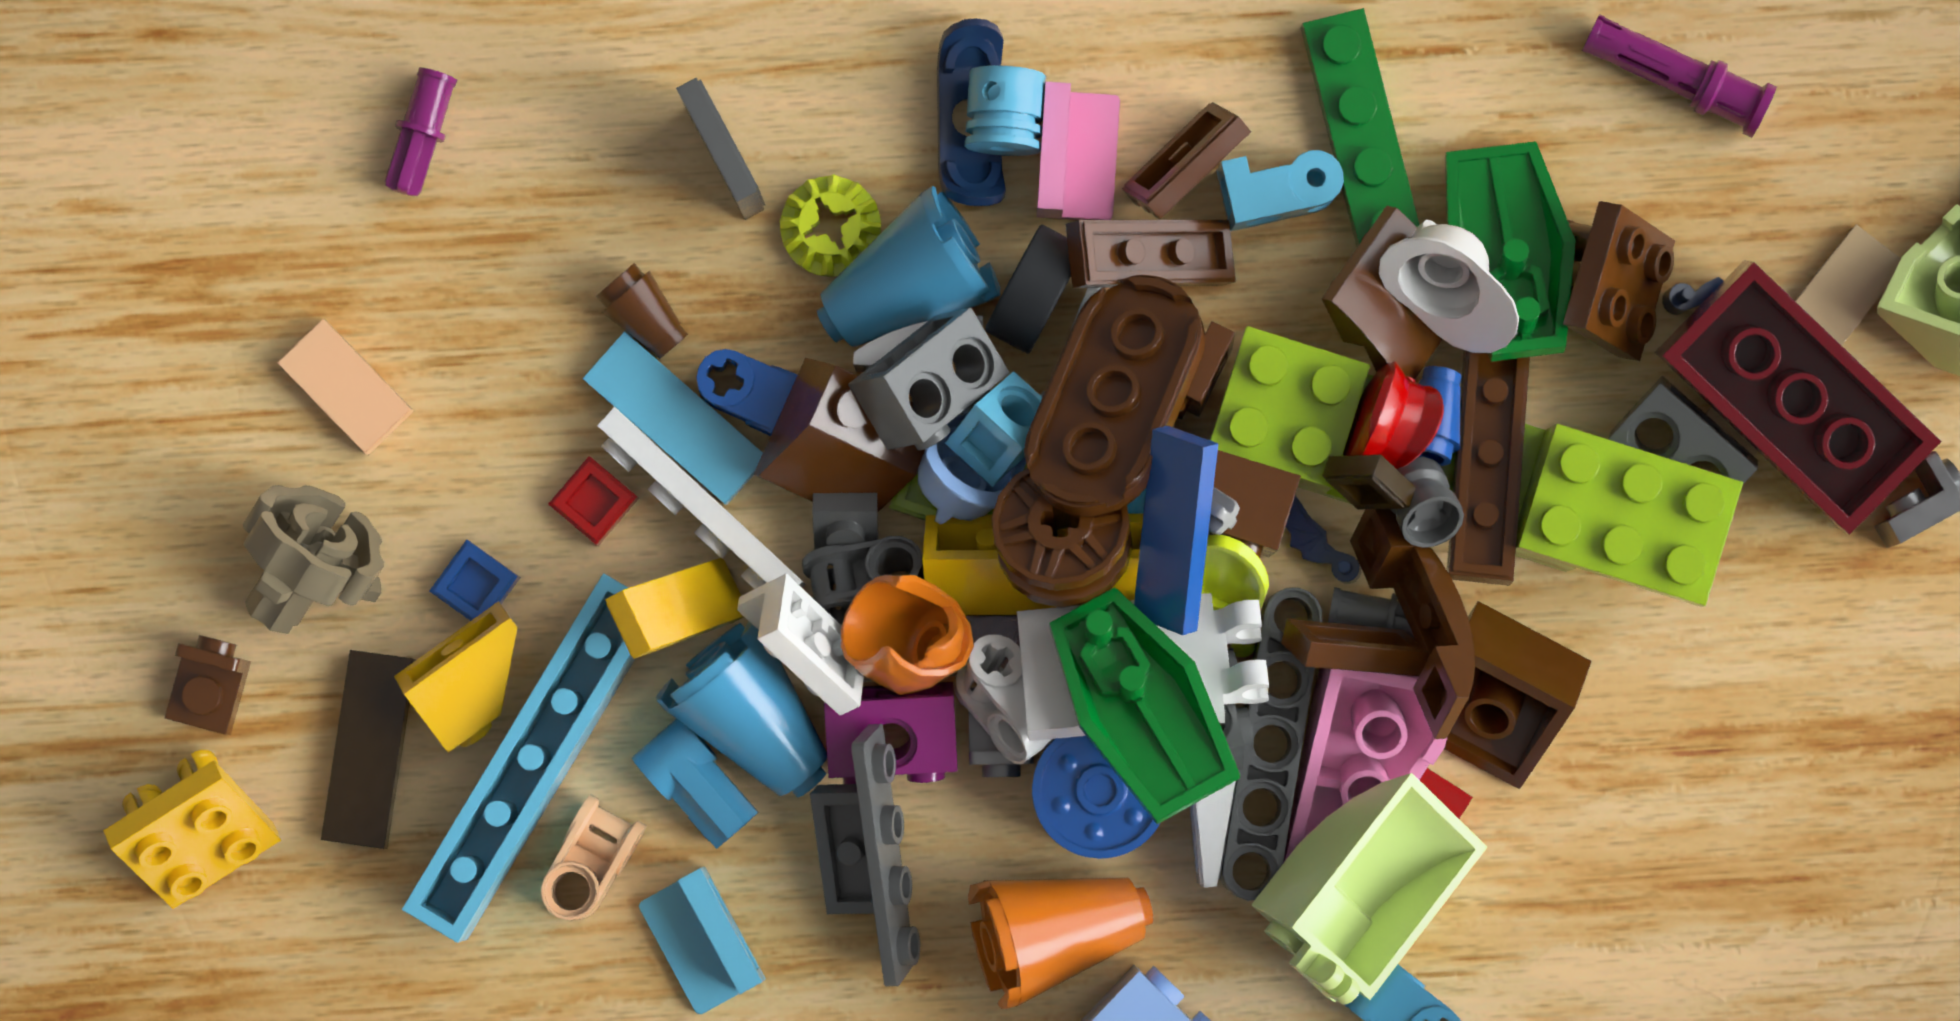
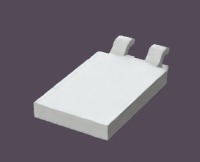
M1201 594L1197 631L1182 636L1157 626L1195 661L1219 723H1225L1224 704H1257L1269 701L1266 660H1248L1230 667L1227 644L1231 643L1252 644L1262 641L1259 600L1237 601L1222 609L1213 611L1212 594ZM1081 605L1017 611L1029 741L1086 736L1079 728L1049 629L1050 622Z

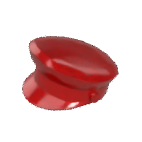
M1396 361L1384 365L1373 376L1360 398L1343 455H1382L1396 469L1408 465L1426 450L1438 432L1444 413V404L1440 392L1432 386H1422L1416 383L1413 378L1405 376Z

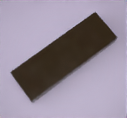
M350 650L321 840L388 849L410 704L394 676L416 661V659Z

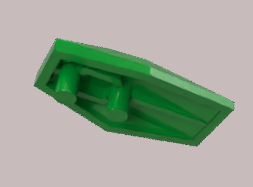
M1537 142L1446 152L1447 224L1461 227L1473 233L1483 243L1489 257V273L1502 284L1512 297L1519 315L1517 334L1506 347L1492 353H1487L1490 361L1564 353L1568 327L1563 325L1571 298L1576 240Z
M1114 587L1049 623V629L1079 728L1156 824L1163 822L1240 779L1239 770L1195 661L1118 589Z

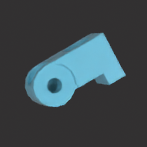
M1321 150L1305 152L1299 155L1290 165L1250 173L1246 156L1221 161L1216 170L1227 220L1230 223V232L1321 211L1327 208L1340 193L1344 183L1343 170L1339 161L1331 154Z

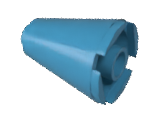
M931 186L923 191L821 292L820 296L823 307L817 310V315L828 335L836 343L845 339L849 345L856 347L871 342L892 331L929 321L936 315L987 303L1000 295V285L990 262L980 268L977 264L980 263V257L976 247L980 243L961 213L943 192L937 194L936 187Z
M749 621L746 627L739 623L715 639L686 664L689 670L685 675L689 679L682 686L679 687L671 678L657 694L656 700L665 711L775 794L783 796L792 791L799 798L813 789L825 777L826 772L821 766L827 760V752L781 661L778 658L772 657L757 639L758 628Z

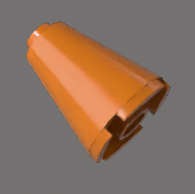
M1128 877L984 880L983 882L970 885L968 893V905L979 902L981 905L982 920L970 922L978 960L990 992L1003 989L1005 993L997 1003L1001 1009L1017 1007L1144 940L1145 926L1153 923L1152 906L1145 888H1135L1133 882Z

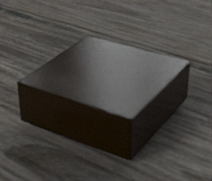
M1382 455L1329 456L1322 475L1357 510L1404 509L1410 507L1416 489Z

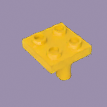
M198 750L191 753L198 769L196 772L193 771L190 762L183 758L177 765V773L181 781L163 793L158 786L152 784L136 788L143 803L141 807L136 797L131 792L128 793L122 801V807L126 816L103 830L110 849L172 909L198 896L207 887L240 866L253 861L259 854L281 841L272 820L218 765L215 754L209 750Z

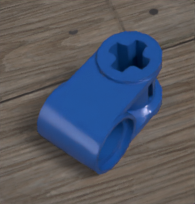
M723 349L714 351L703 359L699 365L696 378L699 393L707 404L745 421L746 425L771 436L797 374L774 365H766L737 351ZM727 364L737 367L736 378L743 383L740 391L729 388L724 397L716 395L715 382L708 377L712 370L723 372Z

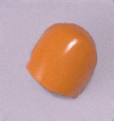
M883 575L866 583L854 596L845 613L841 628V649L845 659L862 675L899 695L915 693L933 687L941 680L964 667L974 647L971 625L958 602L936 585L916 575Z

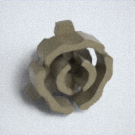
M275 485L260 495L243 523V528L249 533L244 541V546L256 563L264 570L246 599L245 604L250 616L259 620L270 631L289 634L293 626L299 625L313 601L331 606L339 596L343 603L356 605L359 600L376 602L381 594L380 578L377 577L384 567V561L380 555L381 536L369 519L359 512H351L344 525L340 526L337 533L334 532L332 527L345 508L343 499L335 494L307 485L300 488Z

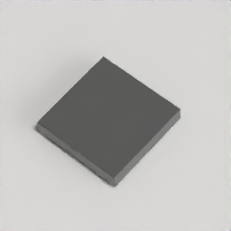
M694 78L677 87L676 89L693 124L744 219L746 220L763 211L765 202L759 187L701 79L698 81L697 78Z

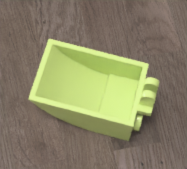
M1410 773L1374 786L1355 796L1327 816L1296 846L1251 905L1270 922L1264 932L1278 945L1294 955L1289 964L1334 1003L1337 1001L1341 1004H1349L1358 994L1371 1000L1480 858L1487 846L1421 781Z

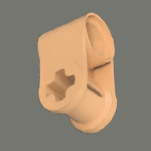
M590 794L572 821L562 842L563 846L544 877L541 895L547 910L555 917L564 920H583L593 915L600 907L616 876L620 875L630 860L647 825L640 821L634 824L628 823L599 806V798ZM595 826L617 839V842L614 844L592 831V828ZM569 873L581 874L587 880L590 889L587 902L576 910L565 909L556 898L558 882Z

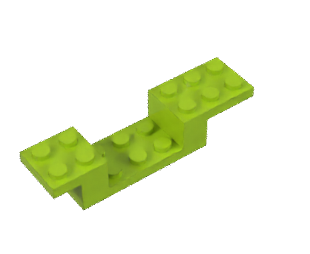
M1246 326L1210 441L1218 443V450L1300 475L1299 488L1351 504L1322 475L1329 456H1344L1343 452L1360 398L1366 386L1373 378V375L1368 374L1370 364ZM1558 423L1547 430L1525 424L1515 556L1564 572L1579 568L1689 604L1704 607L1710 594L1743 482ZM1456 452L1452 454L1449 465L1441 466L1447 477L1449 489L1452 492Z

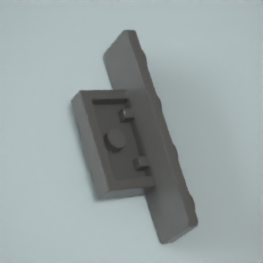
M868 724L852 743L856 784L817 785L810 793L826 912L827 914L875 915L884 985L891 987L899 986L912 967L918 963L920 957V936L918 929L915 926H910L908 904L912 896V876L910 869L907 866H902L899 844L904 834V817L901 807L894 805L891 787L896 771L895 752L891 744L885 743L883 725Z

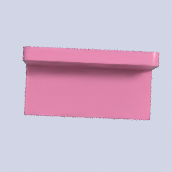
M1045 82L1037 217L1072 220L1112 219L1120 99L1117 95L1071 92V83Z

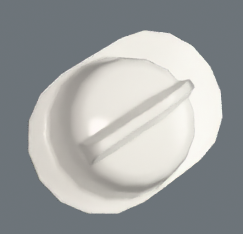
M1425 220L1417 227L1412 238L1403 239L1389 246L1380 258L1379 276L1385 289L1399 302L1408 307L1434 333L1452 346L1472 353H1492L1506 347L1517 334L1519 315L1515 302L1502 284L1489 273V257L1483 243L1473 233L1458 226L1436 224L1431 220Z

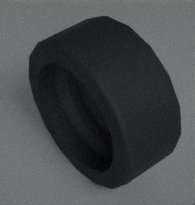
M1045 225L1039 226L986 325L985 331L1027 354L1032 351L1071 278L1066 236Z

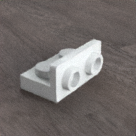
M787 573L739 597L737 610L759 629L757 639L763 644L765 650L772 657L778 658L798 676L812 694L819 696L839 715H843L860 706L864 675L858 672L843 655L841 649L842 625Z

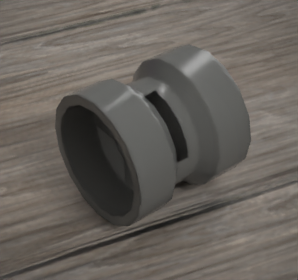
M1417 457L1408 465L1398 468L1397 470L1416 487L1410 507L1391 509L1396 514V520L1404 538L1410 544L1422 548L1434 547L1448 541L1462 526L1464 513L1455 493L1449 489L1450 486L1442 467L1433 459Z

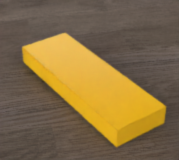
M723 558L621 590L605 599L606 605L633 659L744 618L737 610L741 594Z

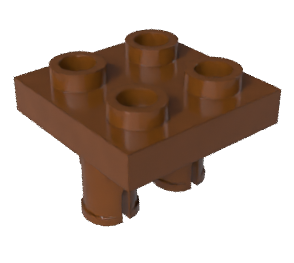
M1599 201L1592 226L1568 220L1576 240L1574 261L1581 262L1575 284L1571 288V298L1563 325L1617 357L1640 361L1644 346L1650 341L1656 328L1655 309L1662 285L1668 280L1673 270L1675 240L1623 205Z

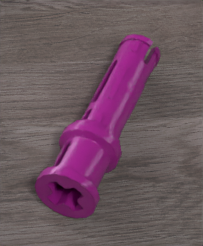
M1599 14L1582 49L1587 54L1589 53L1604 59L1628 72L1691 100L1689 106L1693 107L1694 112L1704 115L1709 111L1742 126L1743 134L1751 138L1764 118L1777 86L1770 83L1761 87L1728 71L1727 63L1720 60L1717 62L1711 60L1709 65L1658 41L1627 29Z

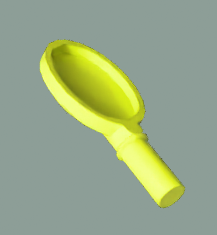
M1208 535L1202 594H1212L1213 610L1222 609L1231 603L1242 600H1259L1261 608L1268 591L1269 580L1260 558L1251 548L1239 540L1225 535ZM1255 643L1230 644V648L1234 649L1235 656L1237 657L1251 655L1256 646Z

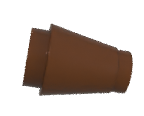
M635 263L596 295L606 307L602 313L647 349L652 350L659 359L688 335L680 325L679 319L651 272L649 271L644 274Z

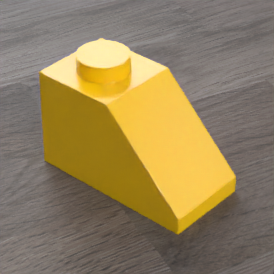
M499 601L394 676L403 694L448 753L459 745L467 747L479 741L491 729V722L501 715L517 626Z

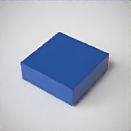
M466 539L429 592L472 621L498 601L502 604L521 577Z

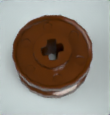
M1028 468L1016 474L998 495L991 519L999 564L1012 587L1033 602L1058 608L1083 605L1111 590L1126 572L1133 549L1127 506L1109 514L1092 517L1076 516L1062 512L1050 505L1038 493L1031 480ZM1068 529V536L1058 537L1057 530Z

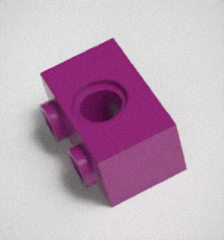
M938 682L929 689L902 695L883 686H863L860 706L843 715L836 713L824 701L828 778H843V784H856L852 756L853 741L868 724L885 725L888 723L904 727L910 735L908 741L903 746L894 748L896 758L895 775L907 774V780L910 782L929 783L943 780L945 772H958L953 682Z

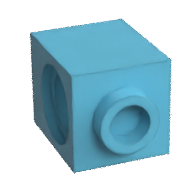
M1013 371L973 406L945 444L993 487L1025 458L1026 436L1043 397Z

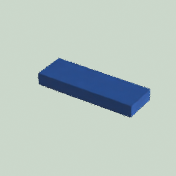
M1164 426L1152 430L1150 455L1153 459L1146 486L1134 605L1155 625L1183 636L1198 629L1218 443L1171 426Z

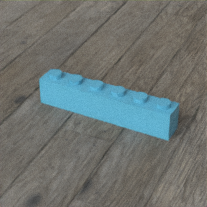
M604 573L402 908L406 913L457 943L468 940L635 661L626 647L605 600L629 587Z

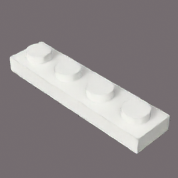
M616 407L597 425L609 436L601 447L628 472L637 463L656 480L648 490L674 515L685 507L703 524L694 533L718 556L723 558L732 550L743 560L749 568L741 577L754 589L786 573L801 588L805 586V583Z

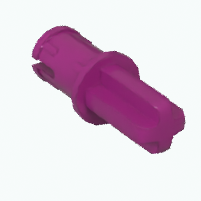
M422 67L418 69V78L404 120L396 121L395 127L400 130L385 178V186L407 196H418L422 192L437 142L442 143L445 140V135L440 131L453 88L457 83V79L452 76Z

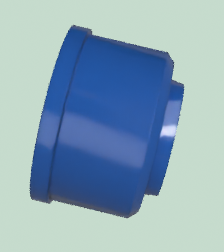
M1086 736L1056 738L1041 755L1035 768L1032 782L1033 804L1037 817L1045 831L1063 848L1088 858L1104 859L1118 857L1141 846L1159 827L1160 823L1156 824Z

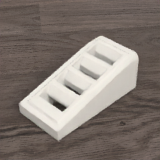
M1237 781L1190 806L1197 883L1204 888L1216 887L1221 877Z

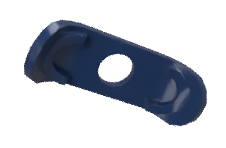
M977 18L961 20L952 24L943 32L939 43L937 60L938 169L941 189L944 195L954 202L974 207L991 206L1000 203L1005 198L1006 192L1002 171V156L968 150L964 147L967 136L957 131L952 121V113L955 106L962 101H968L970 70L980 66H1001L1004 43L1003 35L996 24L989 20Z

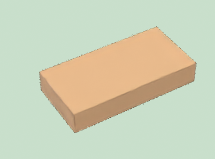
M322 319L277 362L367 455L378 447L414 412L325 319Z

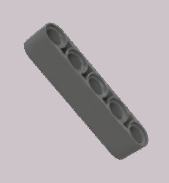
M1285 588L1271 595L1264 603L1260 613L1262 641L1255 643L1253 660H1266L1267 668L1275 662L1288 664L1297 675V687L1294 693L1285 699H1278L1268 693L1269 701L1245 704L1251 719L1253 737H1255L1260 728L1266 725H1273L1283 731L1287 739L1285 754L1280 760L1273 763L1260 759L1256 755L1253 745L1245 746L1243 770H1239L1240 779L1236 782L1220 879L1224 887L1231 894L1247 901L1255 900L1282 866L1315 667L1304 666L1281 643L1283 632L1276 626L1274 612L1276 606L1281 601L1292 599L1304 606L1308 621L1322 622V609L1318 600L1309 591L1301 588ZM1263 788L1274 796L1277 802V811L1275 817L1269 823L1263 826H1256L1246 819L1243 813V803L1245 797L1251 791ZM1248 852L1259 854L1267 866V874L1264 881L1253 889L1241 888L1233 878L1232 868L1239 856Z

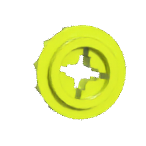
M835 174L816 179H807L803 185L788 196L779 221L782 242L793 261L810 273L826 277L838 276L881 234L879 210L871 195L858 182L839 177ZM821 201L825 209L829 208L834 216L843 213L848 215L855 212V215L849 217L848 222L841 226L843 236L841 241L845 247L839 250L835 241H831L827 234L817 237L815 234L808 238L804 237L813 232L812 228L820 224L818 215L820 211L817 203Z

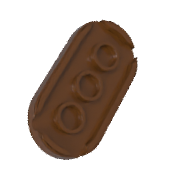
M1134 275L1120 279V282L1123 284L1113 286L1107 291L1103 287L1085 302L1075 320L1029 428L1024 448L1027 467L1035 488L1050 505L1062 512L1084 517L1109 514L1134 501L1147 486L1153 459L1150 455L1152 430L1164 426H1174L1205 347V330L1198 309L1182 287L1168 279L1153 275Z

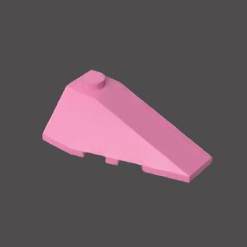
M1319 668L1294 792L1283 863L1296 846L1327 816L1355 796L1382 782L1410 773L1420 780L1429 764L1434 765L1445 748L1447 738L1434 739L1413 690L1418 676Z

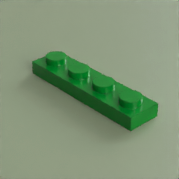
M1364 8L1302 23L1301 32L1334 158L1339 161L1343 170L1344 183L1342 185V192L1356 246H1359L1364 235L1371 229L1386 206L1398 208L1418 227L1420 224Z

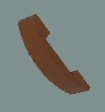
M1365 509L1350 539V543L1370 589H1394L1416 642L1429 652L1427 662L1413 690L1434 739H1446L1470 696L1474 680L1475 649L1467 612L1451 576L1431 547L1422 548L1410 544L1404 538L1398 526L1396 514L1391 509Z

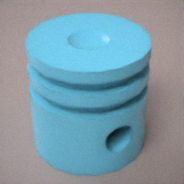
M980 66L972 68L969 72L967 116L972 120L966 122V132L971 135L965 138L964 147L974 152L1001 156L1038 154L1041 151V143L1035 139L1042 136V127L1036 123L1043 120L1046 76L1042 72L1014 66Z

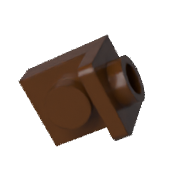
M199 635L196 646L178 643L175 656L181 657L164 718L224 735H231L251 661L233 657L236 644Z

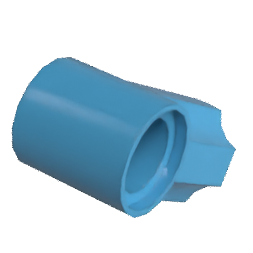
M675 719L632 757V760L667 800L674 799L696 828L717 849L759 812L716 764L715 761L718 758L706 742L679 720Z

